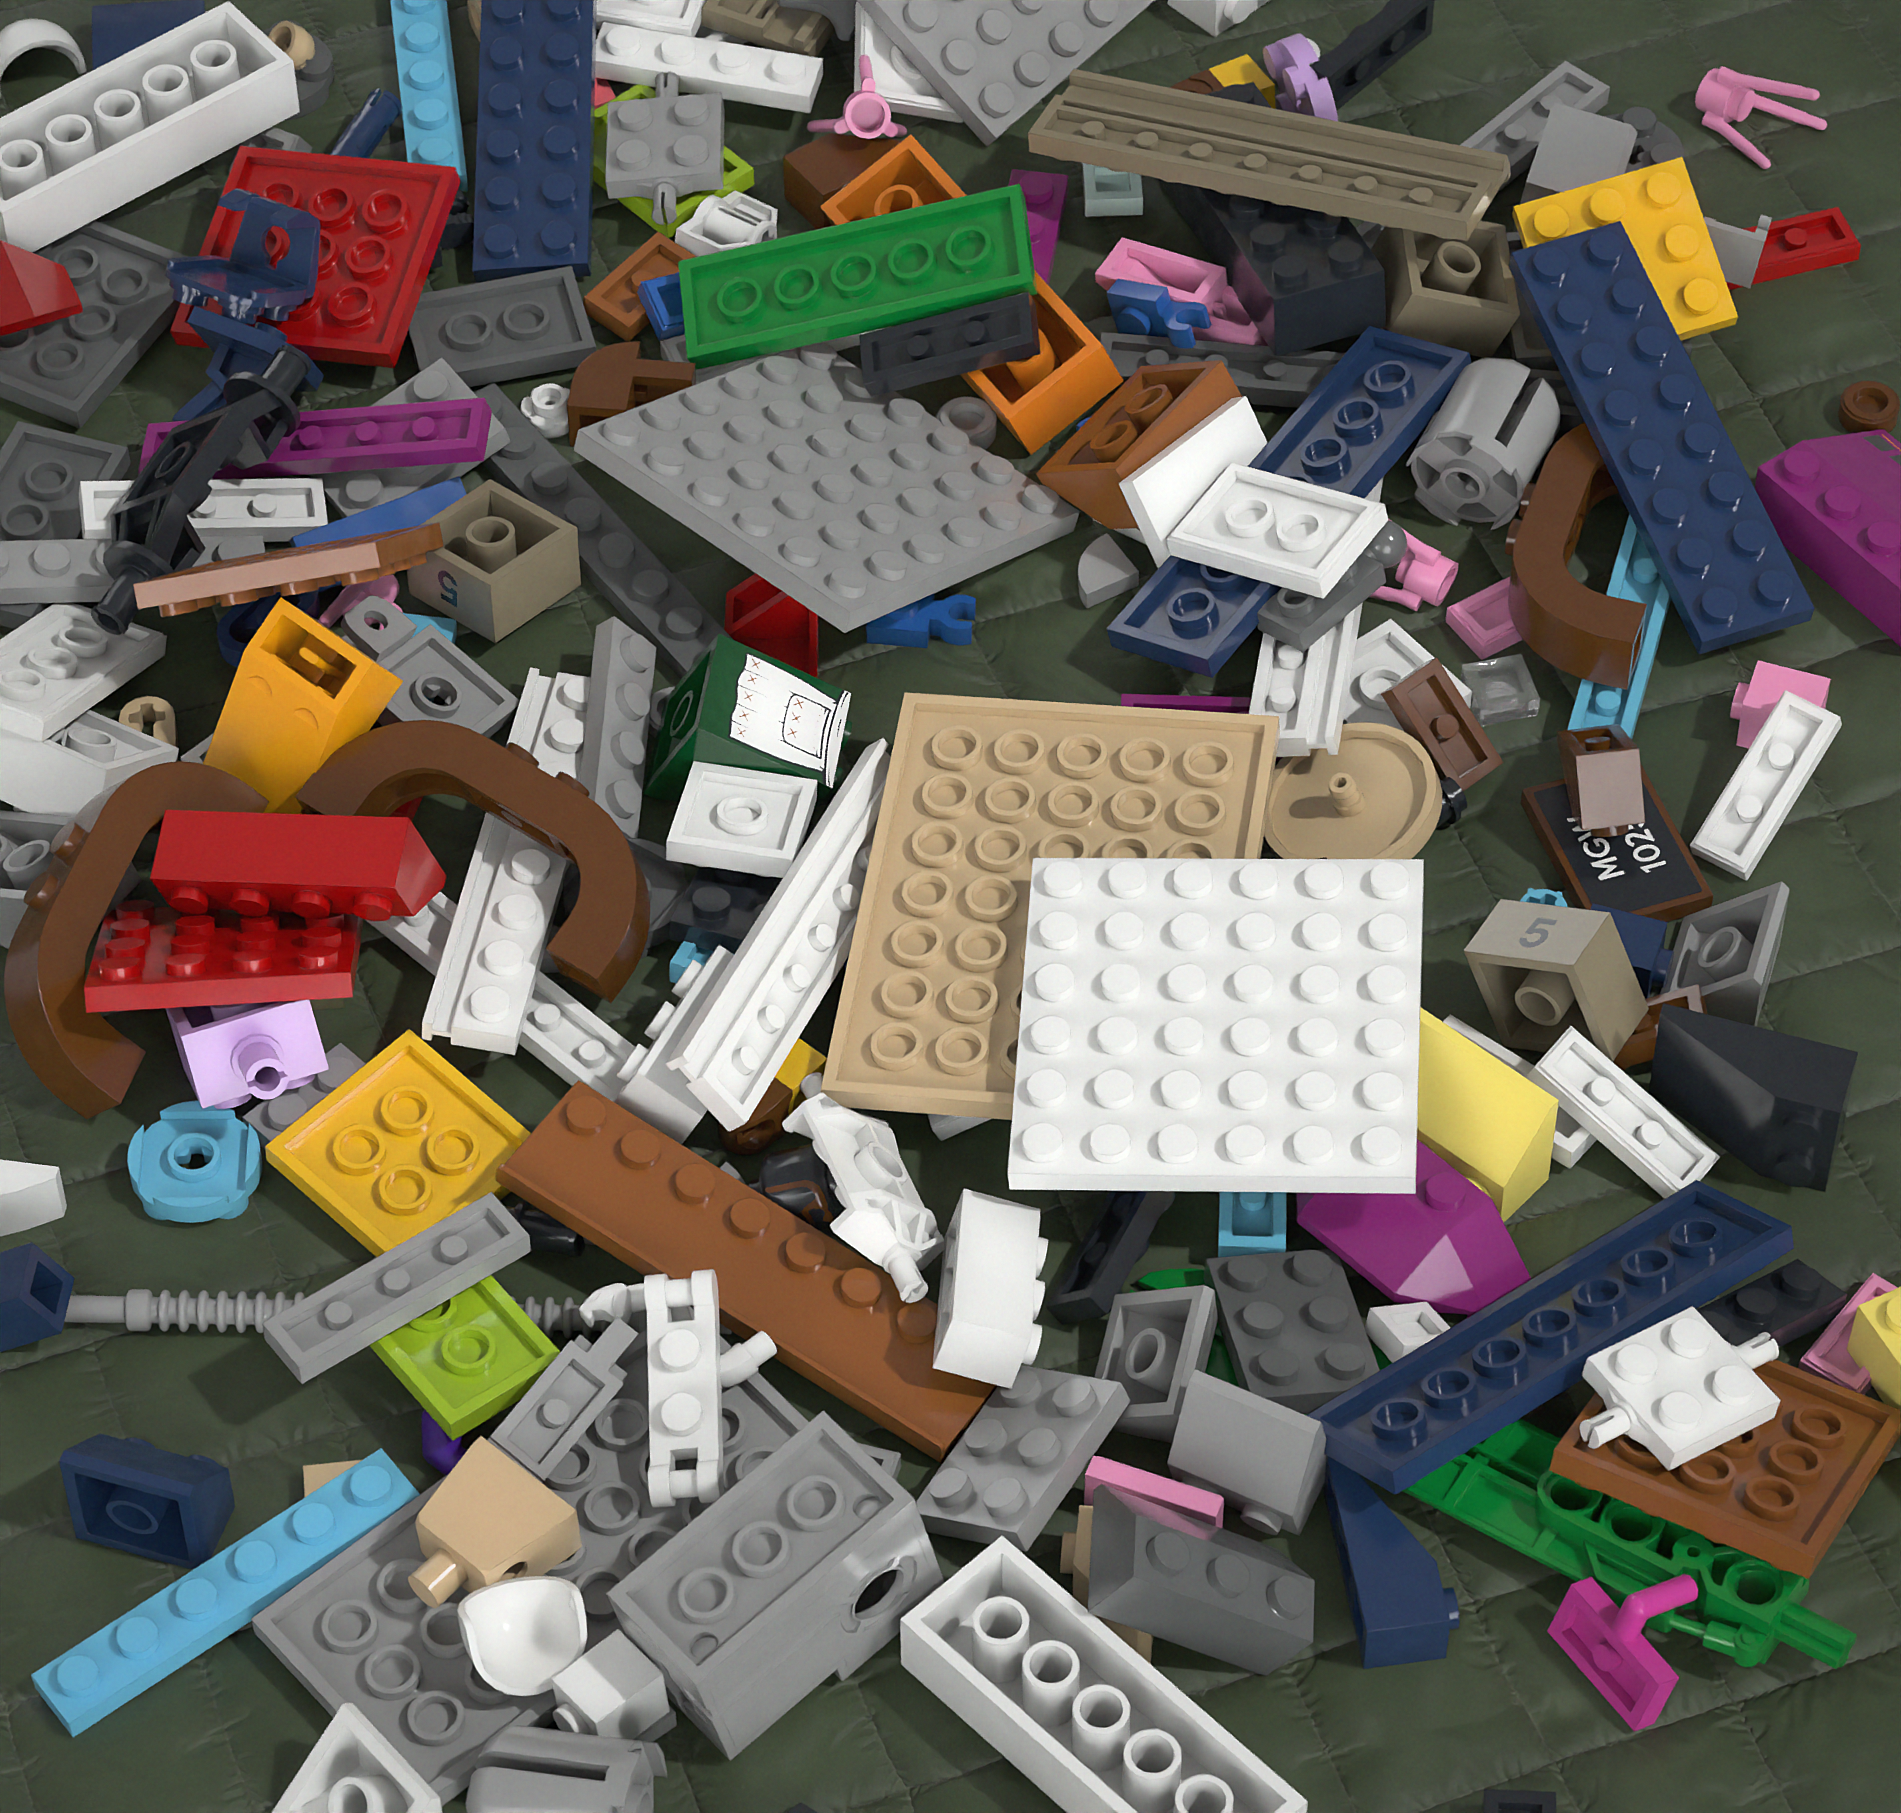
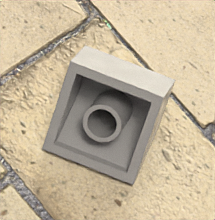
M1194 1369L1188 1382L1167 1464L1174 1481L1221 1495L1224 1498V1504L1241 1511L1240 1518L1251 1527L1271 1535H1278L1281 1528L1299 1536L1325 1482L1327 1455L1324 1454L1326 1436L1320 1421Z

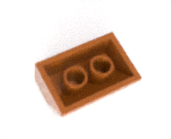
M1222 360L1141 366L1049 459L1036 475L1043 485L1054 490L1058 495L1108 529L1137 528L1140 530L1119 483L1231 398L1242 397Z

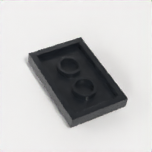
M809 823L802 847L817 824ZM700 867L670 919L669 940L681 943L683 941L694 943L696 947L715 951L718 945H720L730 953L735 954L783 878L764 877L752 873L714 867Z

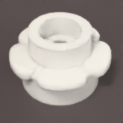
M544 384L533 389L531 396L525 397L522 400L521 412L545 438H557L569 432L567 402L570 389L563 388L557 384Z

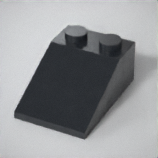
M1663 1003L1648 1093L1760 1176L1779 1180L1792 1187H1807L1826 1192L1843 1133L1858 1052Z

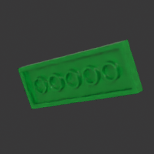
M1020 184L678 261L687 359L689 363H695L696 370L892 327L1029 292L1030 295L1038 294L1026 202Z

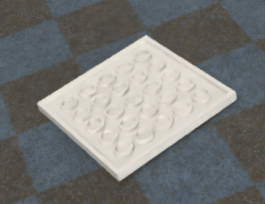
M1033 858L1008 1163L1009 1188L1018 1190L1416 1194L1424 892L1423 859Z

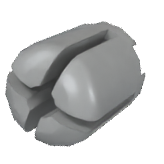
M1486 357L1467 365L1460 372L1441 409L1431 418L1407 462V466L1411 463V472L1418 485L1414 495L1433 515L1454 526L1458 525L1461 518L1478 523L1494 522L1491 529H1496L1510 522L1521 504L1526 485L1533 481L1560 430V409L1555 391L1543 378L1536 379L1527 387L1518 405L1513 404L1530 373V368L1512 359ZM1459 472H1463L1460 478H1458Z
M521 1725L510 1726L490 1737L476 1761L477 1770L472 1774L469 1784L466 1810L467 1813H653V1776L667 1778L664 1754L659 1745L653 1742Z

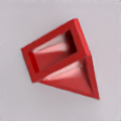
M0 240V336L83 313L82 303L64 265Z
M756 573L726 593L724 630L735 641L818 678L819 615Z

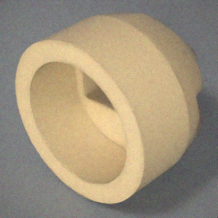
M289 21L278 23L268 36L272 42L293 60L294 70H300L305 67V60H311L315 55V45L312 36L304 28Z

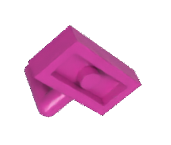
M1683 1574L1630 1594L1619 1609L1595 1580L1590 1577L1571 1584L1547 1630L1634 1732L1656 1722L1679 1679L1675 1671L1640 1632L1648 1618L1694 1601L1698 1595V1588L1691 1576Z

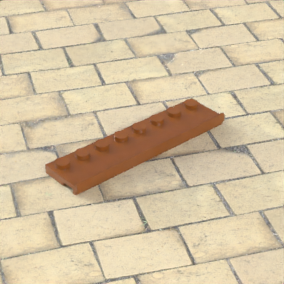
M579 1080L507 1162L501 1164L496 1169L495 1181L644 1276L667 1274L669 1280L691 1278L693 1271L714 1269L718 1284L719 1323L745 1340H749L758 1332L764 1331L777 1348V1353L772 1357L941 1464L948 1457L952 1445L967 1426L971 1425L998 1387L995 1384L932 1368L938 1305L926 1297L912 1303H908L906 1300L903 1301L891 1275Z

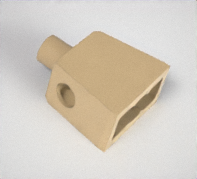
M480 1436L418 1513L415 1524L421 1552L427 1560L408 1577V1582L423 1602L432 1608H438L460 1586L471 1594L482 1587L499 1581L519 1577L542 1576L575 1554L582 1547L577 1511Z

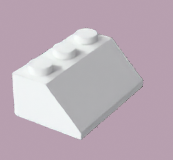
M89 709L43 742L0 728V800L13 805L14 812L75 817L91 799L111 786L153 765L176 762L179 748Z

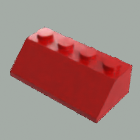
M165 810L150 880L171 908L187 914L198 915L206 913L208 909L234 910L237 913L251 917H261L267 915L268 911L294 912L310 919H323L328 917L329 913L355 914L360 918L370 921H386L391 916L414 917L444 888L446 874L410 818Z

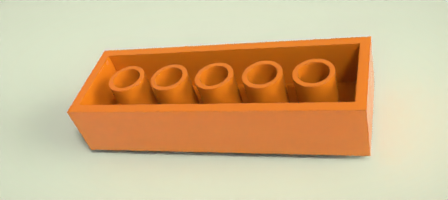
M910 134L820 207L832 226L967 195ZM1036 271L1035 278L1038 294L1031 295L1036 304L1041 354L960 374L977 395L993 409L999 420L1030 455L1124 381L1103 345Z

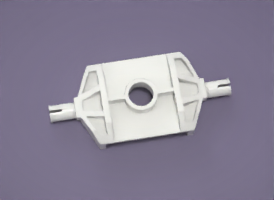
M819 1072L812 1073L806 1076L800 1085L801 1091L805 1094L807 1100L798 1106L782 1122V1125L790 1133L795 1131L813 1139L812 1145L815 1152L828 1165L837 1184L835 1194L846 1210L830 1224L832 1231L872 1262L884 1267L885 1271L891 1274L899 1291L900 1298L903 1301L906 1300L908 1303L916 1302L922 1299L928 1292V1286L919 1271L923 1270L945 1249V1241L938 1231L935 1217L931 1210L924 1207L900 1158L895 1135L892 1129L888 1127L887 1122L839 1105L823 1092L821 1093L822 1074Z

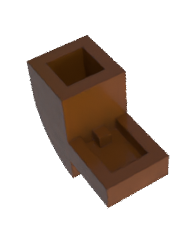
M640 342L616 343L590 354L576 369L571 383L567 402L570 447L575 446L577 433L581 428L696 385L695 363L641 359Z

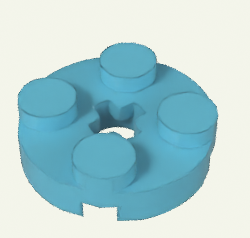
M199 1101L178 1103L160 1111L161 1120L152 1124L146 1131L144 1130V1125H142L134 1134L127 1154L129 1174L133 1190L142 1201L143 1209L148 1216L156 1220L169 1219L177 1222L196 1223L217 1218L232 1219L241 1215L247 1209L248 1197L257 1188L261 1178L262 1156L256 1131L250 1123L248 1128L245 1123L236 1119L233 1109H216L214 1106L202 1109ZM197 1153L203 1154L205 1163H208L202 1168L193 1170L178 1165L189 1163L191 1154Z

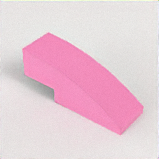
M1122 237L1095 272L1096 282L1106 291L1110 289L1117 279H1124L1167 287L1170 299L1174 302H1198L1204 304L1208 311L1211 326L1208 329L1192 327L1195 340L1268 346L1239 302L1233 288L1227 285L1225 267Z

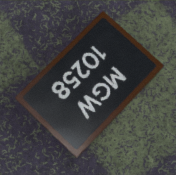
M1641 763L1645 823L1628 825L1629 832L1618 836L1596 837L1591 835L1590 830H1582L1572 817L1565 778L1522 789L1520 804L1576 908L1590 910L1592 903L1668 922L1712 907L1714 895Z

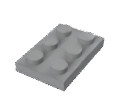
M440 358L371 406L478 397L447 362ZM493 414L491 416L484 460L511 442L505 427ZM483 461L306 474L308 478H322L325 498L345 518L454 477H461Z
M1021 1365L1012 1388L998 1386L917 1499L916 1504L926 1532L986 1544H992L1003 1536L1018 1550L1028 1551L1130 1403L1122 1383Z

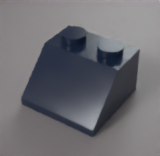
M100 1433L64 1450L59 1460L76 1538L194 1570L211 1559L235 1508L229 1469L220 1466L217 1462L205 1456L190 1455L186 1457L156 1449L152 1444L139 1438L131 1437L123 1440Z

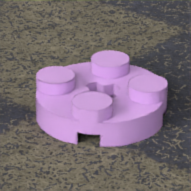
M1297 33L1278 40L1274 44L1265 46L1263 48L1264 62L1270 76L1277 80L1280 94L1275 96L1276 109L1338 121L1335 102L1327 78L1318 80L1316 73L1309 66L1310 63L1319 61L1309 41L1302 34Z

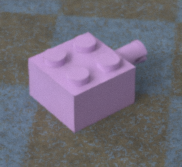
M310 1000L166 1008L183 1069L202 1109L209 1106H214L216 1109L233 1108L249 1101L252 1097L251 1094L264 1100L273 1099L281 1095L285 1089H293L308 1084L315 1078L314 1074L329 1069Z

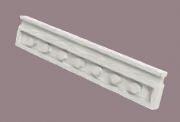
M1383 478L1365 499L1375 502L1380 501ZM1363 602L1303 653L1263 632L1249 714L1279 716L1280 735L1276 757L1310 756L1311 749L1327 748L1328 755H1338Z
M530 667L507 744L513 742L527 750L538 760L540 764L538 768L555 777L561 771L580 782L591 678L557 672L556 678L539 676V669ZM487 812L423 1017L422 1039L432 1041L434 1034L451 1037V1044L515 1055L563 890L564 876L570 862Z
M884 738L865 748L665 1063L671 1071L679 1068L689 1080L685 1086L729 1132L747 1123L849 956L891 759L890 755L885 751L889 744Z

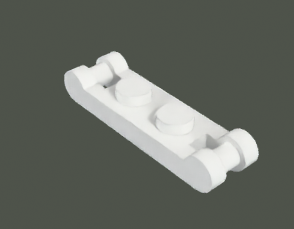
M714 1269L697 1270L692 1272L691 1278L669 1280L667 1274L646 1275L644 1278V1297L647 1310L650 1439L648 1488L650 1501L653 1508L675 1506L676 1499L699 1497L701 1503H712L724 1495L719 1295ZM694 1305V1320L672 1322V1307ZM698 1459L696 1469L675 1471L676 1460Z

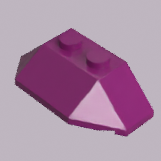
M1418 1139L1416 1194L1295 1192L1297 1223L1394 1302L1402 1304L1427 1302L1436 1312L1467 1314L1468 1318L1531 1280L1493 1200Z

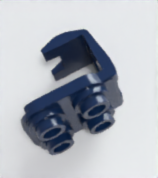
M234 189L220 197L217 204L233 211H245L231 256L224 258L205 255L168 259L165 276L170 279L169 286L174 289L172 298L178 302L193 306H207L209 298L217 300L218 304L223 306L221 316L243 324H255L257 315L271 320L287 321L290 311H295L297 305L303 304L304 299L311 298L315 292L318 275L320 221L309 212L261 197L244 189ZM278 226L287 232L290 239V249L283 259L277 261L276 268L269 265L271 256L267 252L265 241L268 231L272 227Z

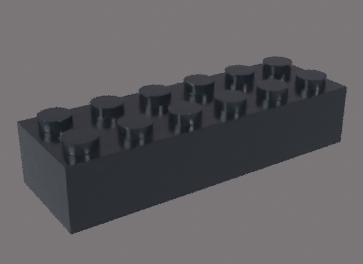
M1254 82L1229 85L1222 90L1204 94L1271 108ZM1159 179L1213 263L1226 268L1227 284L1233 288L1239 302L1275 356L1361 334L1369 326L1375 328L1386 327L1385 270L1348 217L1331 216L1311 209L1291 205H1277L1267 200L1237 194H1223L1213 189L1183 183H1169Z

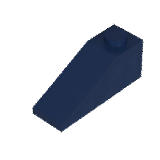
M1327 1456L1324 1498L1363 1669L1446 1658L1449 1630L1459 1629V1609L1453 1587H1442L1435 1559L1361 1476Z

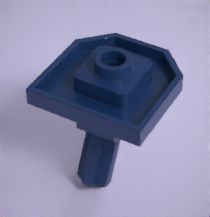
M194 306L187 322L214 352V356L206 371L213 381L174 414L173 422L192 420L227 404L223 395V387L227 379L237 372L261 375L274 357L278 347L281 348L282 345L292 346L286 343L288 337L280 330L265 323L256 322L254 327ZM302 352L310 361L311 370L303 377L295 391H317L324 375L309 356Z

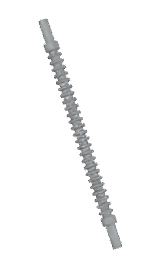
M130 1289L126 1296L71 1295L64 1322L126 1323L129 1331H148L152 1324H159L162 1331H167L170 1324L175 1323L178 1324L182 1332L187 1331L189 1324H197L201 1332H205L209 1324H215L221 1333L225 1332L227 1326L231 1324L236 1325L239 1333H243L247 1325H255L256 1331L263 1333V1322L305 1299V1296L302 1292H298L294 1300H287L283 1292H278L275 1299L270 1300L267 1299L263 1291H260L256 1295V1299H248L246 1292L240 1291L236 1299H230L226 1291H220L218 1297L212 1299L209 1298L206 1290H202L198 1298H190L189 1292L182 1290L178 1298H173L166 1289L160 1293V1297H153L149 1289ZM532 1296L527 1297L525 1304H518L538 1328L544 1331L548 1339L557 1330L563 1331L566 1339L572 1337L573 1331H582L583 1337L590 1339L592 1332L599 1331L603 1334L611 1324L606 1320L594 1321L593 1327L588 1326L580 1316L579 1308L581 1305H574L571 1297H567L562 1305L555 1304L554 1299L550 1296L545 1299L544 1304H535V1299ZM647 1310L632 1313L627 1323L639 1334L647 1329ZM719 1323L720 1334H732L731 1330Z

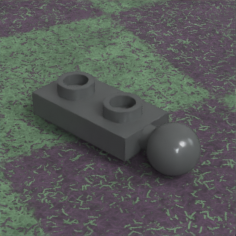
M1388 520L1324 599L1284 587L1280 589L1257 612L1259 619L1258 630L1302 653L1305 652L1312 644L1386 583L1384 569L1398 564L1403 559L1407 550V538L1403 529L1395 522Z

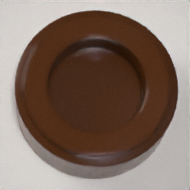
M1875 381L1856 382L1849 385L1843 391L1838 418L1841 425L1850 433L1880 429L1890 433L1897 424L1900 400L1895 391L1885 384Z

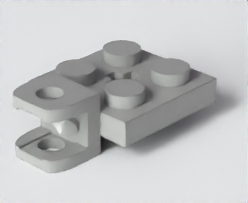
M374 595L368 596L345 613L341 621V627L346 635L342 638L403 680L376 720L382 726L412 720L443 721L469 728L489 738L515 718L520 700L431 624L412 637L417 625L391 603ZM375 618L383 624L384 629H372L365 623L364 619ZM438 695L443 698L445 703L443 706L433 704L425 696L434 698Z

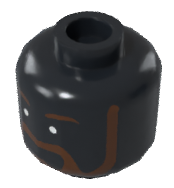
M812 1144L767 1154L760 1165L759 1179L750 1181V1188L817 1230L831 1228L830 1224L845 1208L835 1194L837 1184L828 1165L817 1155Z

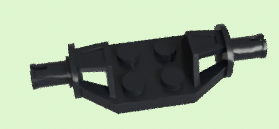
M282 345L281 348L278 347L274 357L261 375L249 372H237L231 375L223 387V395L227 404L172 428L111 513L112 544L103 553V563L107 572L115 581L98 605H95L91 610L93 620L103 630L117 636L122 633L125 634L128 630L129 624L140 610L137 607L133 584L190 568L206 548L187 515L200 507L210 495L212 487L208 482L215 472L223 469L229 463L243 470L267 461L282 437H289L299 427L301 416L290 396L303 377L311 370V364L308 358L298 349L288 345Z

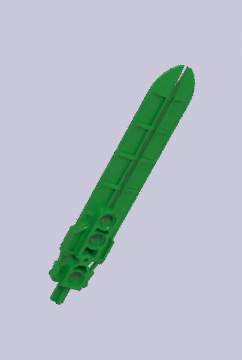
M1184 1268L1149 1272L1138 1280V1285L1147 1291L1205 1285L1203 1279L1204 1270ZM1217 1321L1205 1374L1239 1387ZM1370 1343L1380 1371L1393 1363L1378 1346ZM1522 1419L1509 1424L1470 1448L1466 1453L1457 1456L1420 1479L1414 1485L1402 1490L1577 1582L1592 1577L1619 1609L1625 1599L1632 1593L1683 1574L1691 1576L1698 1588L1697 1598L1679 1607L1686 1610H1695L1699 1622L1674 1614L1678 1609L1676 1607L1648 1618L1645 1626L1664 1633H1668L1674 1628L1702 1638V1646L1732 1656L1734 1661L1740 1666L1752 1667L1758 1662L1765 1664L1780 1641L1834 1669L1842 1668L1848 1660L1850 1649L1856 1642V1633L1800 1605L1808 1593L1810 1578H1805L1791 1571L1777 1569L1767 1561L1729 1545L1713 1542L1700 1533L1662 1517L1648 1515L1638 1507L1597 1490L1584 1488L1571 1479L1549 1471L1554 1449L1561 1439Z

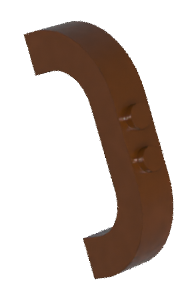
M1584 422L1567 432L1550 450L1537 483L1529 482L1523 491L1519 516L1523 519H1512L1505 545V554L1513 556L1508 596L1509 612L1513 624L1523 640L1547 662L1579 678L1627 690L1641 652L1647 604L1595 592L1578 582L1568 571V566L1590 510L1602 499L1619 493Z
M412 720L392 723L366 732L336 750L317 772L311 775L295 796L306 814L388 817L401 805L426 795L446 794L462 798L579 868L581 884L577 903L568 919L546 947L561 974L612 1004L631 977L642 956L650 925L649 892L640 864L620 828L604 809L588 798L590 795L589 791L579 781L561 771L555 777L538 768L540 764L532 754L513 742H509L504 748L469 728L443 721Z
M166 762L141 770L96 795L80 810L74 820L67 823L55 836L49 849L54 857L47 871L41 873L33 881L24 896L23 901L28 907L11 940L4 972V993L9 1023L22 1055L39 1080L58 1099L85 1119L121 1104L146 1053L145 1050L114 1029L99 1012L86 1013L84 986L86 982L85 958L88 946L146 833L160 835L165 810L264 813L269 800L237 777L223 770L195 762Z

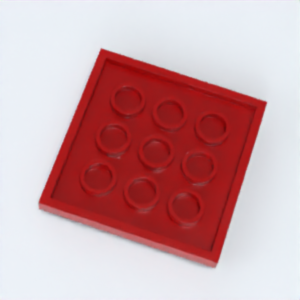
M240 146L221 197L234 189H244L261 197L309 212L320 221L318 275L314 295L311 298H305L303 304L297 305L295 311H290L287 321L271 320L257 315L256 322L265 323L280 330L288 337L286 343L304 352L313 360L395 368L461 182L456 167ZM217 205L199 256L210 255L229 258L245 211H233ZM278 226L272 227L266 236L265 245L267 252L271 256L270 266L276 268L277 261L283 259L290 249V239L287 232ZM209 298L207 306L197 307L221 315L223 306L219 305L217 300ZM180 303L170 330L176 345L209 348L187 322L194 306ZM246 324L248 326L254 327V324Z
M146 900L120 903L116 906V910H112L104 917L84 986L86 1013L351 998L354 991L364 919L355 914L329 913V916L323 919H310L294 912L268 911V914L265 916L251 917L237 913L234 910L208 909L206 913L194 915L177 911L171 907L154 908V903Z

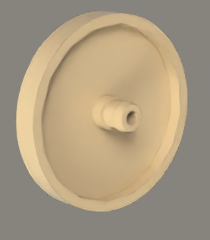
M1359 722L1343 724L1338 755H1328L1327 748L1311 749L1310 756H1286L1274 767L1264 837L1276 859H1318L1327 857V859H1412L1430 839L1439 821L1443 801L1441 783L1427 751L1416 739L1406 732L1379 723Z

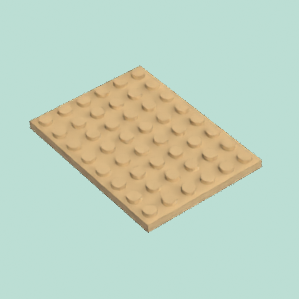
M904 693L821 1085V1093L823 1092L830 1099L846 1108L1012 1120L1033 858L1260 859L1280 735L1279 716Z

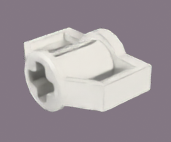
M736 190L722 199L711 195L701 202L692 219L676 229L675 243L698 257L777 239V209Z

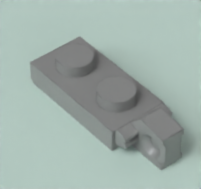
M617 1316L594 1345L581 1335L574 1342L570 1340L487 1441L543 1483L623 1386L622 1380L628 1373L615 1364V1362L638 1333Z

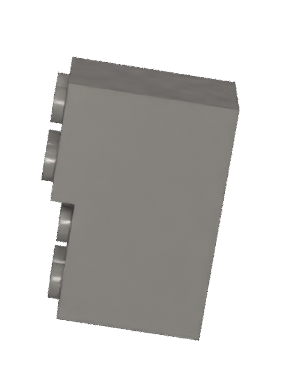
M822 1411L606 1594L626 1637L663 1673L667 1696L729 1760H732L829 1675L834 1673L841 1681L845 1680L900 1632V1619L945 1582L915 1499L836 1422Z

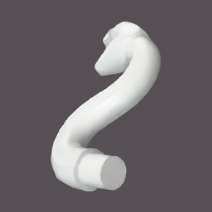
M616 1283L594 1291L579 1308L581 1318L590 1327H593L594 1321L606 1320L612 1323L617 1316L627 1324L632 1313L646 1310L644 1283L631 1286ZM687 1306L672 1307V1322L692 1320ZM764 1331L758 1332L743 1344L736 1343L724 1354L720 1355L721 1388L731 1387L745 1381L758 1372V1366L777 1353L774 1342Z

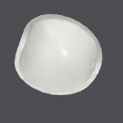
M41 19L18 20L0 31V80L6 67L17 56L32 48H48L59 51L70 58L80 75L87 71L77 43L67 31L55 23Z
M529 1576L503 1580L472 1592L458 1606L460 1632L468 1655L482 1678L493 1688L506 1694L529 1696L552 1689L551 1679L584 1653L587 1640L585 1607L579 1589L568 1580L550 1576Z

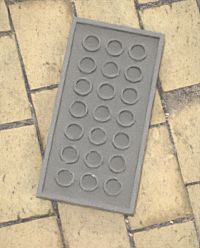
M687 1306L692 1320H694V1310ZM647 1329L635 1337L615 1362V1364L628 1373L622 1380L623 1386L542 1483L577 1511L582 1547L575 1554L542 1576L568 1580L579 1589L587 1620V1640L583 1655L617 1629L625 1635L606 1593L714 1503H701L699 1497L676 1499L675 1506L652 1507L648 1488L650 1439ZM720 1336V1355H722L731 1346ZM758 1372L739 1384L721 1388L724 1494L809 1423ZM698 1459L676 1460L675 1471L696 1469ZM448 1475L251 1618L254 1633L333 1718L343 1703H353L440 1797L441 1806L445 1805L469 1786L471 1776L477 1770L476 1761L490 1737L510 1726L521 1725L545 1729L555 1721L553 1711L557 1709L553 1688L537 1695L517 1696L506 1694L493 1688L482 1678L466 1651L459 1627L457 1610L461 1601L470 1594L467 1590L460 1586L438 1608H432L417 1596L408 1582V1577L427 1560L421 1552L415 1524L416 1518Z

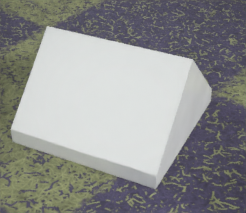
M343 1703L272 1813H442L440 1797L353 1703Z

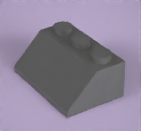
M1103 1484L1094 1489L1087 1612L1264 1676L1269 1675L1313 1643L1315 1580L1278 1549Z

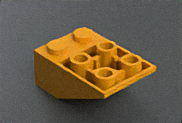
M280 597L243 652L203 764L223 770L237 777L269 800L264 813L306 814L295 796L311 775L317 772L331 754L349 741L369 732L403 680L319 621Z

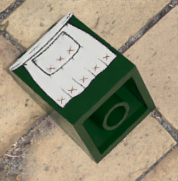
M718 633L664 701L644 794L656 799L680 802L693 761L817 780V800L814 809L821 800L828 803L837 792L843 776V769L837 766L839 754L845 747L852 730V722L846 719L851 693Z

